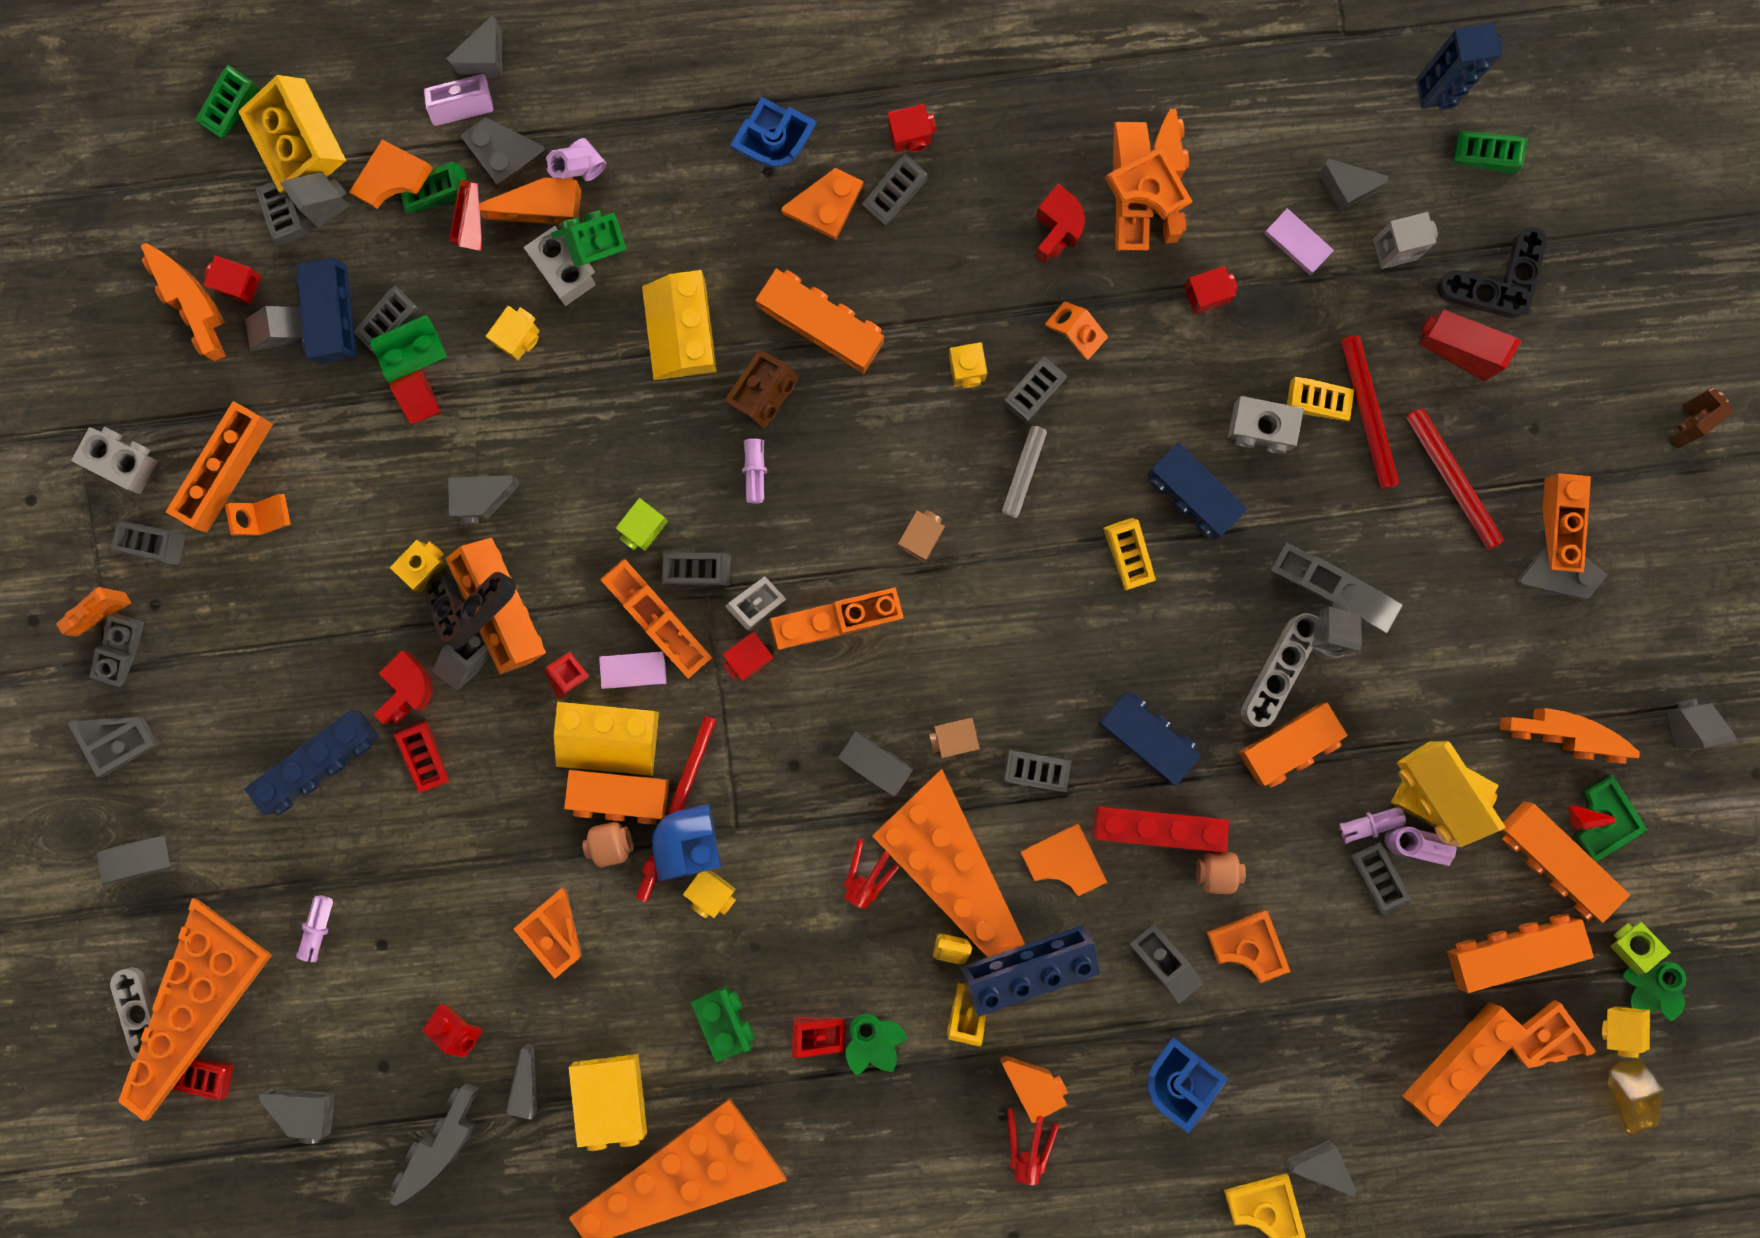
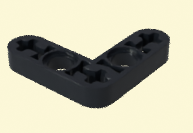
M1537 227L1525 228L1515 237L1503 282L1453 270L1439 280L1437 284L1439 296L1451 303L1507 318L1521 316L1529 310L1532 304L1547 244L1545 233ZM1530 236L1532 237V243L1536 244V246L1529 250L1527 257H1521L1527 252L1528 243L1523 240ZM1517 265H1524L1529 269L1530 277L1528 280L1523 281L1516 277L1515 268ZM1454 279L1456 280L1457 287L1465 289L1470 283L1472 286L1469 291L1458 289L1453 293L1451 292V286L1447 285V283ZM1484 286L1491 291L1492 298L1490 302H1482L1478 299L1476 295L1478 287ZM1516 296L1517 302L1521 305L1513 309V303L1505 300ZM1499 298L1505 299V300H1503L1502 302H1500L1498 305H1496V303L1498 302Z
M495 572L463 602L457 585L453 580L442 574L434 575L428 581L424 593L441 642L456 649L464 646L511 600L516 590V582L501 572Z

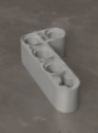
M1305 613L1297 615L1288 621L1242 706L1241 718L1246 725L1253 728L1266 727L1275 720L1311 652L1324 659L1344 656L1311 647L1319 617ZM1300 620L1307 622L1310 626V633L1307 637L1301 636L1297 631V625ZM1285 648L1291 649L1295 654V661L1291 666L1284 663L1282 659V653ZM1271 676L1276 677L1280 682L1279 691L1275 694L1271 693L1267 688V680ZM1265 699H1268V700H1272V701H1273V702H1267V703H1264V704H1263V702H1264ZM1262 706L1260 712L1264 717L1255 720L1256 714L1252 710Z

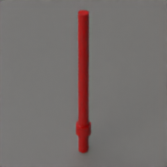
M704 716L667 815L683 810L716 719ZM653 853L650 860L645 862L642 870L644 876L635 897L644 902H648L655 881L658 878Z

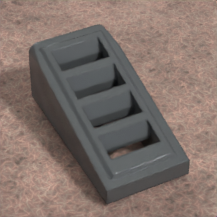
M904 154L862 203V206L886 226L927 182L928 174L909 156ZM904 170L914 178L913 182L902 173ZM895 179L907 188L904 192L893 183ZM886 189L898 198L896 202L884 193ZM878 198L890 208L887 213L875 203Z
M274 181L255 188L274 243L281 247L309 236L299 209L287 193L267 198L266 194L278 190ZM285 199V204L273 209L270 205ZM289 210L290 214H287L277 219L274 216ZM292 220V225L282 229L279 228L278 225Z
M395 285L357 326L354 333L374 353L369 343L372 338L366 331L372 328L378 336L384 334L376 324L379 319L388 327L385 331L386 333L415 320L422 311ZM397 302L405 308L402 313L394 307ZM388 311L397 318L393 323L385 316Z
M1044 356L1005 398L1003 405L1027 425L1068 376ZM1043 367L1057 378L1054 383L1040 373ZM1034 377L1048 387L1046 392L1032 381ZM1026 386L1040 396L1038 401L1024 390ZM1021 395L1032 407L1028 409L1016 398Z
M117 520L110 551L178 565L181 560L185 534ZM130 529H133L130 547L126 548ZM143 532H145L144 538H143L142 547H141V551H140L139 549H140V544H141ZM156 535H158L154 553H152Z
M663 552L662 584L730 586V554ZM675 559H680L679 578H675ZM688 560H692V578H688ZM702 560H706L705 578H701ZM715 561H716V578H714Z
M1008 750L1003 782L1067 793L1072 761ZM1018 758L1024 759L1021 778L1015 777ZM1030 760L1036 761L1033 780L1027 779ZM1043 762L1049 763L1046 782H1040ZM1055 765H1061L1058 784H1052Z
M1381 842L1351 855L1380 917L1412 901ZM1379 855L1380 861L1365 867L1363 861ZM1382 867L1385 868L1386 873L1371 879L1370 873ZM1389 879L1391 880L1393 885L1380 891L1377 890L1376 885ZM1396 891L1398 897L1384 903L1382 897Z
M532 1044L525 1045L519 1052L506 1109L507 1115L525 1119H532L537 1113L535 1050Z

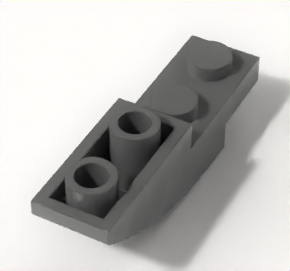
M1287 542L1271 569V572L1328 601L1331 605L1332 603H1338L1352 607L1351 612L1361 615L1362 621L1386 634L1403 606L1351 574Z
M467 1082L460 1089L455 1088L446 1104V1106L450 1107L446 1119L441 1117L431 1136L436 1139L427 1135L419 1143L414 1142L405 1158L409 1164L404 1173H398L390 1188V1191L394 1192L390 1204L396 1206L415 1195L429 1184L458 1154L476 1125V1122L465 1116L480 1087Z

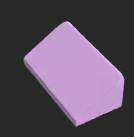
M485 74L424 89L426 110L434 126L493 111Z

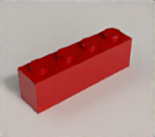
M1094 806L1091 838L1103 841L1227 853L1229 820Z

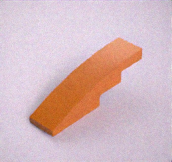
M625 558L600 579L688 679L712 659L711 655Z

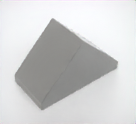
M764 576L730 601L725 607L751 633L781 606L786 598Z

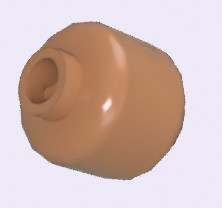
M617 821L593 826L588 831L587 840H583V852L587 859H592L594 864L600 868L623 863L628 859L629 853L633 851L631 832L628 827H623Z
M1207 851L1203 858L1197 860L1196 882L1198 885H1202L1203 890L1207 893L1233 894L1237 891L1239 883L1244 884L1245 864H1240L1238 856L1233 852Z

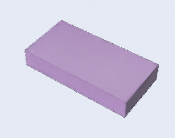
M1288 208L1264 233L1310 276L1334 251Z
M664 652L599 657L602 689L667 684Z

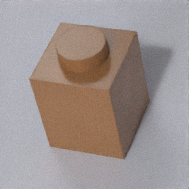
M925 510L923 514L916 511L898 543V548L926 563L944 531L945 526L940 524L942 519L928 510Z
M973 718L934 726L935 733L929 734L933 753L939 752L941 758L980 749Z

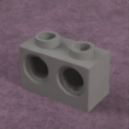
M553 226L523 248L563 304L567 306L596 285L591 277L596 272L590 263L574 267L565 237L552 238L551 232L558 230L556 226ZM551 247H561V251L556 257H547V251ZM569 272H579V277L575 282H564L565 276Z
M89 427L71 461L127 490L141 494L158 463V460L148 456L150 449L134 441L131 442L130 446L121 442L122 435L107 427H104L102 431ZM106 444L107 451L105 455L100 458L99 449L101 448V446ZM134 458L135 466L130 472H127V463Z

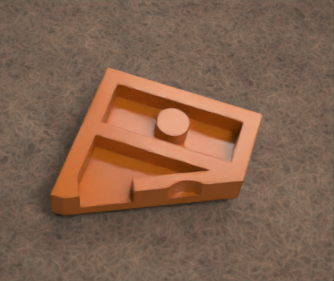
M834 168L785 204L781 212L783 215L836 240L864 186V181Z
M98 587L76 607L66 612L65 616L56 625L62 635L77 637L107 619L109 614L117 613L130 605L131 601L125 592Z

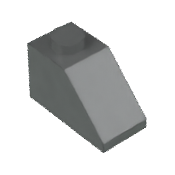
M323 172L285 180L281 183V186L297 208L318 228L350 207L343 198L347 192L336 178L330 181Z
M513 475L448 478L449 516L459 520L460 525L479 524V519H489L519 487V480Z
M1332 603V607L1321 609L1311 647L1341 655L1359 652L1362 646L1361 615L1352 613V607L1338 603Z
M480 631L461 648L456 649L446 644L442 648L432 670L435 675L456 691L475 676L490 657Z
M1697 698L1677 702L1678 708L1666 710L1675 748H1706L1736 741L1735 734L1712 703L1699 704Z
M1155 924L1130 943V946L1178 1004L1204 984L1192 965Z
M270 1088L259 1094V1102L288 1137L299 1138L300 1143L315 1144L331 1133L335 1093Z

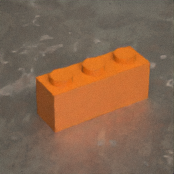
M1325 702L1315 705L1238 753L1259 786H1266L1268 784L1272 788L1287 779L1285 774L1296 768L1297 771H1300L1313 764L1315 761L1312 757L1323 751L1326 755L1341 747L1340 740L1348 735L1329 704Z
M569 770L564 809L573 810V816L592 818L593 812L605 813L606 820L624 821L625 816L638 817L637 823L656 825L657 819H663L666 816L670 780Z

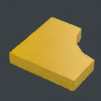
M1287 1173L1224 1190L1234 1225L1248 1224L1259 1228L1268 1238H1306Z

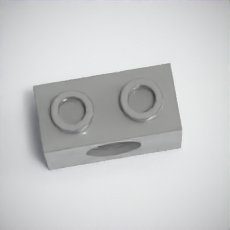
M1428 212L1390 221L1373 239L1381 269L1416 261L1437 243V227L1434 221L1430 220Z
M1240 396L1234 402L1228 439L1236 440L1235 444L1241 447L1254 448L1256 444L1266 446L1268 452L1286 454V451H1291L1297 446L1304 408ZM1259 420H1266L1270 423L1272 428L1271 434H1264L1259 430Z

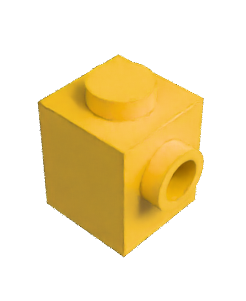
M507 306L486 335V338L518 361L525 351L529 352L535 346L539 338L537 334L540 330L533 323L535 317L521 307L518 311H515L510 306Z
M982 342L950 348L948 357L954 387L973 388L980 386L981 382H985L987 368Z
M416 540L396 560L390 569L412 590L422 592L428 581L434 575L439 574L447 564L441 559L444 555L443 552L432 542L429 541L425 544Z
M711 870L699 872L683 893L686 898L693 902L691 908L704 918H707L708 915L715 918L719 912L725 915L736 901L732 897L736 889Z
M1618 1006L1607 1009V1020H1604L1602 1025L1603 1040H1607V1049L1618 1050V1056L1638 1058L1639 1053L1650 1050V1010Z

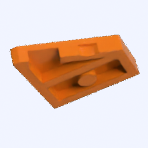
M564 887L514 928V931L554 979L582 957L567 890Z
M1553 1000L1522 1025L1527 1031L1510 1048L1522 1065L1528 1069L1542 1066L1549 1061L1556 1063L1568 1060L1567 1057L1578 1054L1588 1056L1596 1052L1562 1004L1556 1000Z

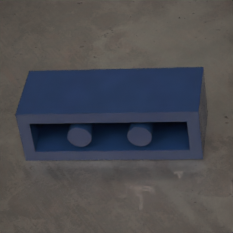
M333 258L296 264L297 276L295 283L300 295L299 318L303 324L304 338L302 339V348L306 358L321 364L357 358L347 265Z
M1179 442L1147 473L1151 478L1149 482L1153 488L1161 494L1166 492L1174 500L1172 503L1174 508L1183 516H1191L1197 522L1195 525L1196 529L1208 539L1210 537L1214 540L1220 538L1248 510Z
M1126 693L1121 694L1097 724L1171 786H1177L1201 757L1195 751L1198 746L1183 734L1180 738L1170 730L1173 725L1163 716L1157 714L1154 717L1145 710L1148 705L1134 693L1131 696Z

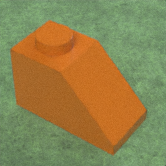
M1006 1055L1000 1058L1032 1123L1036 1122L1039 1115L1044 1118L1067 1106L1063 1096L1068 1094V1091L1060 1076L1053 1078L1049 1069Z

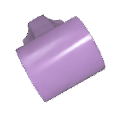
M586 138L575 141L569 148L552 150L546 157L547 171L553 178L561 177L565 179L581 176L585 181H590L596 178L607 164Z
M1401 826L1388 830L1384 839L1386 848L1395 855L1408 856L1445 866H1450L1457 850L1456 846H1450L1449 843L1445 844L1437 834L1421 831L1414 827ZM1403 833H1406L1409 838L1408 846L1405 849L1399 843Z

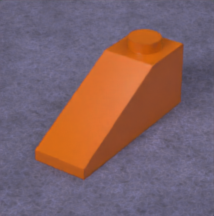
M561 177L542 178L479 203V211L486 220L560 225V222L579 218L581 188L577 180H573L572 177L565 179Z

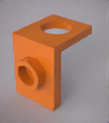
M1066 301L1062 303L1045 323L1047 328L1064 334L1082 357L1087 360L1092 357L1108 338L1087 309ZM1072 312L1067 321L1058 324V320L1062 315Z
M277 494L256 503L225 504L231 535H264L291 524L285 494ZM237 511H242L246 514L248 518V526L246 528L238 524L236 520Z

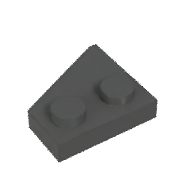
M486 117L460 135L499 189L548 154L544 146Z
M1546 544L1515 583L1523 587L1529 586L1549 593H1560L1571 598L1587 600L1608 574L1586 556L1584 573L1550 570Z
M144 717L71 721L67 723L96 777H104L159 745Z

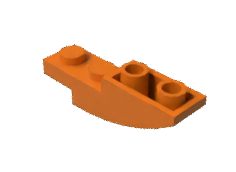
M1170 109L1159 130L1152 151L1162 146L1181 180L1185 170L1189 168V155L1187 149H1182L1181 138H1184L1183 120L1178 119L1176 109ZM1179 211L1165 219L1161 218L1165 244L1177 243L1183 232L1186 231L1185 214Z
M1114 122L1113 171L1151 152L1146 122ZM1116 199L1115 251L1149 250L1150 218L1153 217L1152 208L1140 203H1129L1120 206Z
M147 243L141 245L145 255L142 258V262L148 273L154 275L158 285L155 286V291L162 303H167L179 310L182 320L188 327H191L195 337L191 339L197 352L213 361L226 357L214 330L215 327L224 324L225 321L206 290L185 268L163 252Z
M895 587L769 619V624L776 651L873 628L901 620L904 617Z
M1539 708L1534 709L1533 720L1506 717L1501 718L1500 731L1511 732L1510 738L1531 740V734L1542 735L1543 742L1563 744L1562 751L1574 752L1573 758L1594 760V755L1606 756L1605 762L1626 764L1627 758H1639L1640 752L1614 731L1597 722L1565 711Z

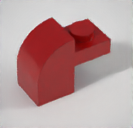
M1057 184L1038 207L1035 216L1052 230L1040 244L1035 255L1044 264L1051 256L1056 259L1067 246L1064 240L1075 248L1085 224V215L1080 202L1060 184Z
M402 650L379 672L397 691L374 714L382 724H392L393 722L398 724L410 713L409 706L414 710L423 711L432 696L433 686L429 672L411 652Z

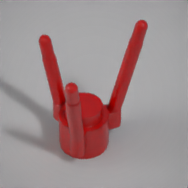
M859 839L853 854L848 877L843 884L848 889L844 898L859 908L867 909L870 901L875 902L879 892L901 866L895 862L876 885L874 881L889 857V853L885 851L869 877L866 878L859 875L856 880L855 875L864 843L862 839Z
M1009 1108L1007 1110L1011 1152L1009 1168L1015 1170V1181L1027 1185H1038L1041 1173L1046 1171L1047 1160L1055 1141L1059 1124H1053L1040 1157L1037 1152L1043 1117L1041 1115L1037 1116L1030 1152H1021L1020 1157H1018L1014 1110Z

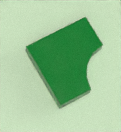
M1607 775L1581 791L1586 802V809L1606 814L1616 819V822L1612 825L1586 830L1579 829L1572 835L1578 846L1595 862L1600 861L1648 830L1613 775Z

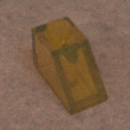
M1640 1058L1631 1062L1623 1061L1616 1064L1609 1070V1090L1629 1137L1659 1126L1662 1099L1661 1087Z

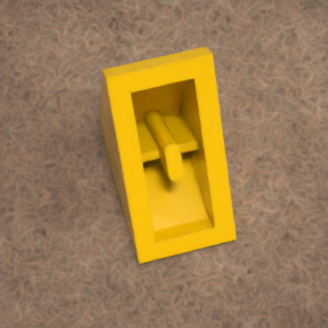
M958 983L947 1028L948 1039L981 1047L986 1014L977 1017L967 998L964 984Z

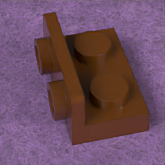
M759 349L724 402L765 429L769 422L775 418L778 409L786 397L794 390L799 376L786 363Z
M1711 387L1686 401L1682 406L1690 416L1676 426L1679 432L1670 440L1679 449L1706 435L1735 412L1730 406L1728 398L1722 392Z

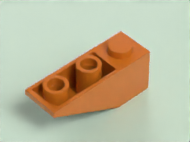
M1558 473L1544 479L1542 512L1550 570L1584 573L1591 476Z

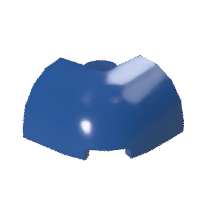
M761 97L750 118L744 120L730 148L759 165L771 168L790 164L801 153L817 125V121L791 107H788L786 110Z
M710 804L673 812L665 816L657 824L652 836V852L658 882L722 868Z
M1172 1038L1154 1062L1148 1074V1090L1153 1104L1159 1111L1189 1133L1208 1111L1210 1105L1229 1079L1181 1042Z

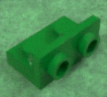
M600 210L582 215L583 222H580L578 217L560 222L562 229L551 232L553 239L565 237L574 267L582 266L626 250L615 212L603 216Z
M427 315L373 338L369 342L378 358L382 373L388 384L447 357L441 339Z
M727 985L691 1001L716 1063L742 1051L745 1053L751 1050L753 1046L751 1041L755 1040V1035L748 1021L743 1023L739 1010L743 1008L736 991L730 992Z

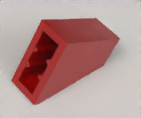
M1442 310L1435 317L1430 315L1420 330L1424 335L1419 344L1485 382L1507 368L1522 341L1457 314Z

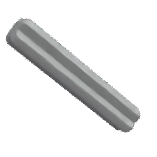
M1032 426L1029 430L1002 509V513L1007 516L1017 518L1020 513L1047 434V430L1039 426Z

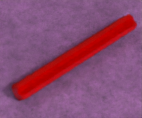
M1358 335L1344 338L1341 344L1378 481L1382 489L1392 488L1399 484L1362 343Z
M1419 408L1407 416L1408 422L1485 547L1492 549L1500 545L1504 538L1425 410Z

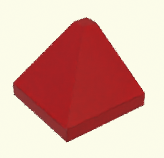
M568 652L544 669L559 700L589 678V675L571 652Z
M1575 805L1567 806L1571 827L1586 830L1612 825L1616 822L1615 817Z

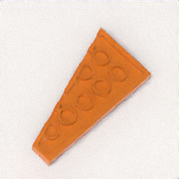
M940 769L872 837L987 958L1025 945L1023 938L943 770Z
M196 898L191 900L188 908L190 913L185 926L180 930L178 936L180 940L172 960H169L152 1007L153 1014L148 1028H145L141 1040L143 1042L136 1061L132 1062L118 1100L119 1103L143 1121H147L152 1117L272 956L271 953Z
M729 1098L574 1212L569 1219L582 1238H612L785 1182L787 1177Z

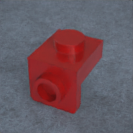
M444 1004L438 1006L422 1030L444 1053L463 1058L474 1048L477 1039L482 1034V1030L478 1026L467 1024L451 1007Z

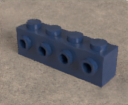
M1495 23L1455 29L1416 78L1421 109L1439 106L1440 110H1445L1457 106L1461 99L1469 93V90L1479 82V79L1486 71L1490 70V67L1501 56L1503 48L1502 38L1499 34L1497 35Z
M350 710L245 787L244 790L262 815L276 814V816H279L289 810L294 805L292 801L300 795L306 796L320 786L318 782L328 775L330 777L343 770L346 767V761L353 756L359 757L373 747L371 743L380 736L362 711Z
M1082 925L960 967L967 998L977 1017L993 1013L996 1010L1016 1003L1025 1002L1027 999L1045 993L1054 992L1059 988L1076 982H1083L1100 974L1094 942Z

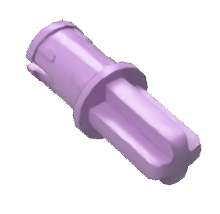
M747 439L744 440L745 467L742 468V473L746 474V501L757 504L762 503L764 500V474L767 473V468L764 467V440Z
M1396 807L1373 815L1368 812L1366 817L1346 823H1339L1338 826L1339 830H1342L1340 833L1344 843L1347 844L1371 835L1376 838L1378 833L1404 826L1406 824V817L1400 807Z
M323 895L313 898L307 922L302 924L304 932L296 954L298 959L308 961L309 957L310 962L317 961L323 935L328 934L326 925L333 904L331 898Z

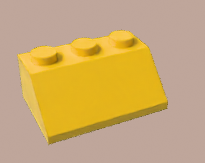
M276 75L238 111L279 193H286L281 186V183L285 180L323 172L328 177L346 161L305 79Z
M702 270L669 274L642 286L653 379L661 380L717 372L706 283Z
M557 702L554 727L556 767L653 776L659 712Z
M1449 741L1427 742L1396 762L1401 769L1398 772L1401 780L1408 788L1413 787L1419 797L1417 799L1418 806L1425 815H1431L1437 824L1435 831L1445 844L1449 843L1450 846L1463 847L1505 828V825Z

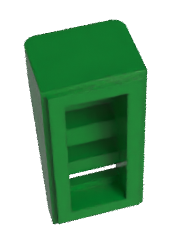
M227 65L220 74L195 120L223 140L239 119L240 114L238 111L260 90L251 80ZM235 83L241 86L239 91L232 88ZM228 93L234 97L232 103L225 98ZM220 103L228 108L226 114L217 108ZM212 114L222 120L220 125L210 119Z
M1459 131L1453 163L1515 175L1523 167L1528 139L1513 135ZM1468 142L1474 143L1472 156L1466 155ZM1482 145H1486L1484 157H1480ZM1495 147L1500 148L1498 158H1493ZM1508 150H1512L1510 159H1507Z
M450 162L432 169L418 192L419 200L416 201L412 193H401L405 212L409 214L456 202L459 183L461 179L467 180L464 168L454 162ZM439 181L442 183L443 191H440ZM427 184L429 185V189H430V193H431L430 196H428V194H427V190H426V186H425V185H427Z

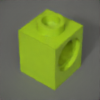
M639 498L616 527L622 533L619 540L632 550L639 546L646 551L668 523V520Z
M1642 922L1633 927L1629 923L1624 925L1613 935L1617 941L1610 946L1638 977L1646 974L1671 953ZM1635 938L1643 942L1645 946L1643 955H1638L1632 951L1630 947L1631 939Z

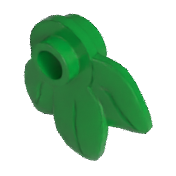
M1661 962L1639 977L1630 967L1624 971L1622 978L1635 987L1630 998L1631 1008L1650 1010V1013L1660 1009L1661 1013L1669 1021L1675 1020L1683 1012L1685 999L1682 990L1686 984V975L1678 964ZM1666 972L1672 975V982L1670 984H1666L1663 981V975Z
M863 1013L856 1016L850 1025L852 1040L846 1048L848 1065L856 1075L861 1074L869 1063L881 1070L893 1072L897 1061L894 1046L907 1040L904 1030L892 1020L879 1021L872 1014ZM863 1024H869L872 1027V1032L869 1035H863L860 1032V1027Z

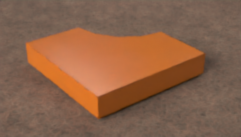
M382 140L349 193L378 209L386 199L395 194L408 192L417 195L433 167L414 155Z
M1162 146L1107 174L1105 177L1120 206L1129 203L1145 204L1154 209L1162 219L1182 210L1193 202Z
M1078 823L1020 851L1034 881L1046 878L1061 880L1069 885L1077 896L1107 883Z
M1262 910L1205 932L1218 964L1227 962L1242 964L1252 971L1259 983L1291 972L1267 910Z

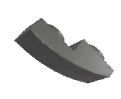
M117 613L107 616L102 645L95 648L89 678L118 687L123 686L140 642L144 626L143 621Z
M856 731L838 757L853 770L893 796L898 794L913 771L911 767L891 752L883 750L862 733Z
M165 836L141 840L97 852L102 885L136 879V876L171 869Z

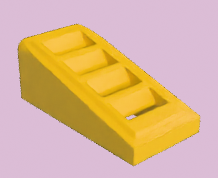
M1294 377L1290 381L1287 405L1304 408V415L1350 421L1354 389L1312 379ZM1303 390H1308L1306 403H1301ZM1315 391L1320 392L1318 406L1313 405ZM1326 393L1332 394L1329 409L1324 408ZM1338 395L1344 396L1342 412L1336 411Z
M1130 518L1104 527L1106 539L1124 590L1156 581L1139 520ZM1130 530L1131 536L1118 540L1117 534ZM1132 543L1136 546V548L1124 552L1120 548ZM1139 555L1140 560L1125 565L1124 560ZM1143 567L1144 573L1129 577L1128 572Z
M939 933L936 937L933 958L959 965L964 964L971 955L972 947L968 939Z

